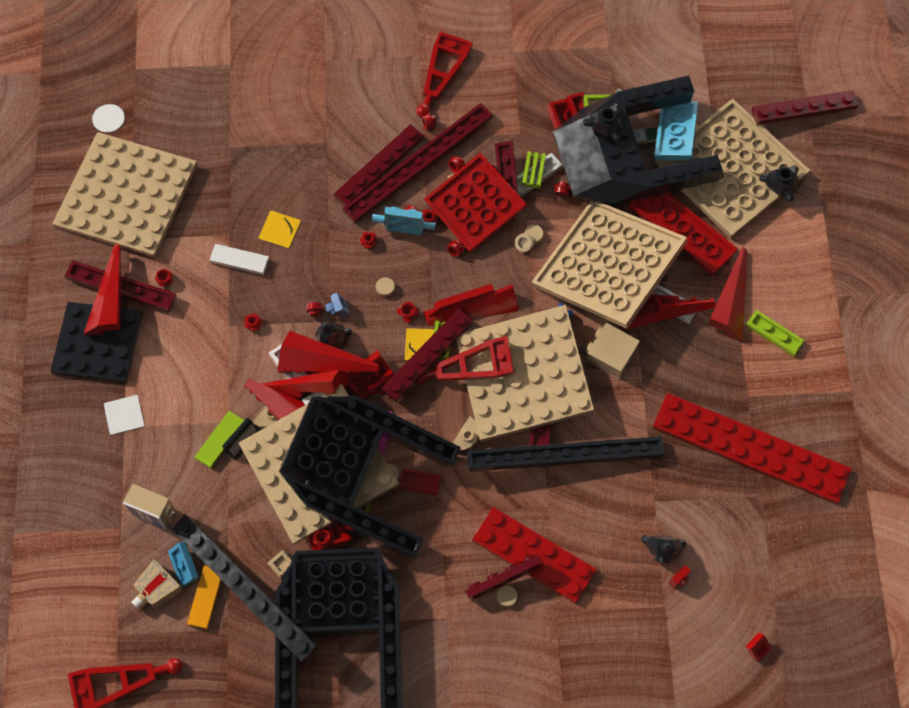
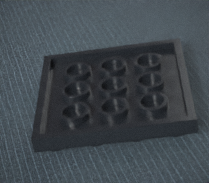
M67 302L50 372L56 375L127 383L142 320V311L120 308L121 330L103 331V334L85 336L84 330L93 305Z

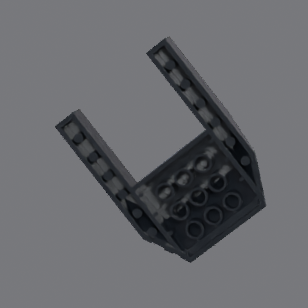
M689 76L614 93L582 108L553 131L574 198H586L589 201L596 202L598 200L607 202L610 205H617L720 180L723 169L718 155L647 171L628 117L691 102L694 88ZM615 103L620 106L619 113L621 114L622 130L619 133L621 140L615 142L612 137H606L592 130V127L584 126L583 120L590 118L593 113L605 107L609 108Z
M312 396L278 472L308 509L334 524L407 558H416L423 538L353 506V503L382 436L444 467L454 465L461 447L358 396Z
M378 548L295 551L292 561L275 591V604L307 636L379 634L381 708H403L399 586ZM275 635V708H299V659Z

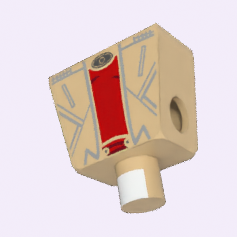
M154 559L133 586L140 594L131 602L138 610L148 602L157 609L181 593L183 589Z

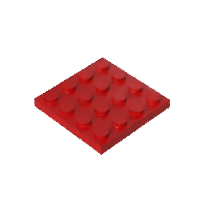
M481 152L424 198L429 207L469 253H472L527 207L525 201Z

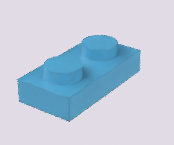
M179 542L168 553L180 586L183 588L188 587L199 577L186 542Z

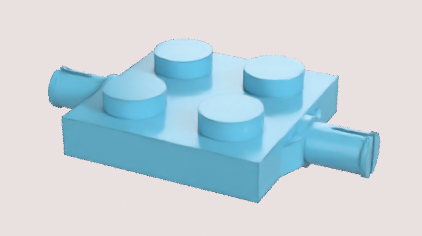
M385 207L384 216L376 214L372 216V222L383 223L387 231L422 236L424 229L435 231L436 223L425 222L423 212L415 209L403 210L398 207Z

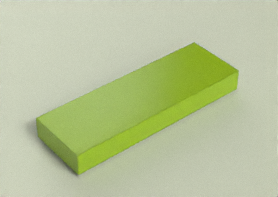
M758 310L754 312L745 325L792 357L796 355L805 340Z
M228 411L195 455V459L212 469L224 453L222 445L244 420Z

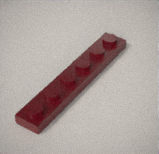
M850 90L753 106L751 111L756 125L857 109L859 103L854 91Z
M410 124L334 193V197L346 206L371 187L423 139V134Z
M72 260L65 273V278L99 290L105 270ZM121 276L123 298L170 312L177 297L176 293Z
M457 309L382 386L381 390L397 402L472 324L473 320L460 309Z

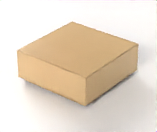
M282 550L267 564L282 579L292 560Z

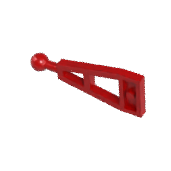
M441 31L439 32L433 45L423 95L426 98L423 104L419 105L416 109L418 117L422 118V116L430 113L429 106L432 100H437L465 63L473 47V42ZM438 51L459 58L448 74L435 69ZM433 77L443 80L435 91L430 90Z
M504 336L488 340L435 364L436 369L425 372L415 384L422 385L427 379L435 377L439 381L495 379L515 374L509 338ZM490 349L493 371L468 372L466 359ZM460 363L461 373H444V369Z
M171 658L167 664L154 667L152 663L86 668L68 673L74 708H102L157 681V675L167 672L173 675L180 673L183 669V663L178 658ZM147 671L148 677L129 685L127 672ZM119 673L123 689L96 701L91 675Z

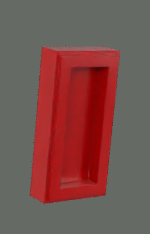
M402 468L398 487L399 489L437 496L441 475Z

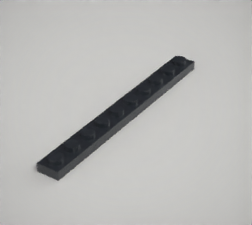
M662 436L467 451L469 472L662 458L665 455Z
M184 514L172 527V530L186 542L191 550L301 662L305 663L318 646L188 515Z

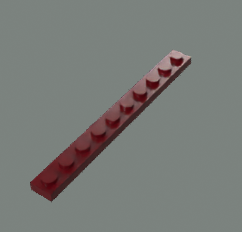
M482 103L478 104L342 208L343 212L355 224L493 118V114Z

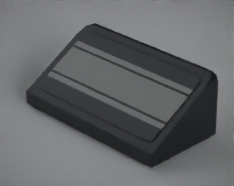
M246 418L222 445L224 452L233 460H237L243 453L239 442L260 431L249 418Z

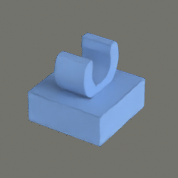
M338 293L331 295L332 302L325 305L327 312H331V315L338 313L342 317L349 315L350 312L345 298Z

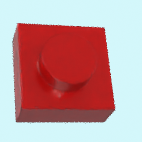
M685 565L671 578L669 584L674 589L678 585L683 587L690 580L688 576L691 570Z
M760 632L745 646L752 658L757 662H760L772 649L765 635Z

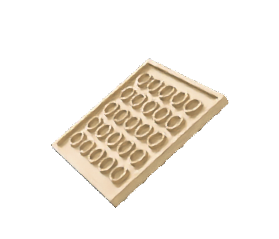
M731 99L696 127L692 160L718 155L723 169L720 180L681 189V191L727 236L732 238L781 197L770 189L765 182L759 180L760 175L782 167L788 168L796 165L799 167L797 172L799 182L809 174L810 170L762 125H756L754 118L734 99ZM655 160L654 165L657 168L691 160Z
M97 132L52 224L54 227L112 245L120 244L121 248L155 258L196 170L197 161Z
M590 201L531 283L533 287L624 328H628L688 240L685 236L599 201Z
M566 305L463 332L456 339L459 354L488 340L507 336L510 342L515 374L495 379L466 380L481 442L594 412ZM490 349L466 359L468 372L493 371Z
M340 385L335 394L326 393L322 397L348 396L343 385ZM308 404L239 442L242 451L293 545L333 523L308 509L278 472ZM378 447L353 503V506L357 508L399 486L396 477Z

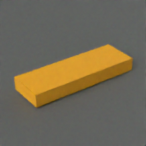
M205 565L203 566L187 625L208 630L222 580Z

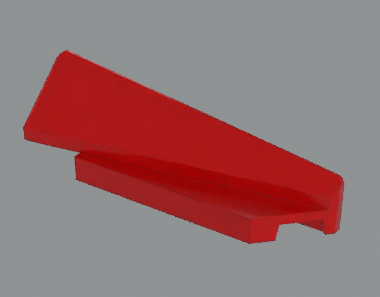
M489 284L439 300L434 303L433 309L424 311L423 314L428 326H434L435 321H439V323L446 322L457 309H460L470 319L516 312L519 308L512 284L494 291L493 285Z

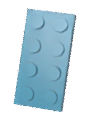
M688 102L661 108L654 154L655 160H692L698 102Z

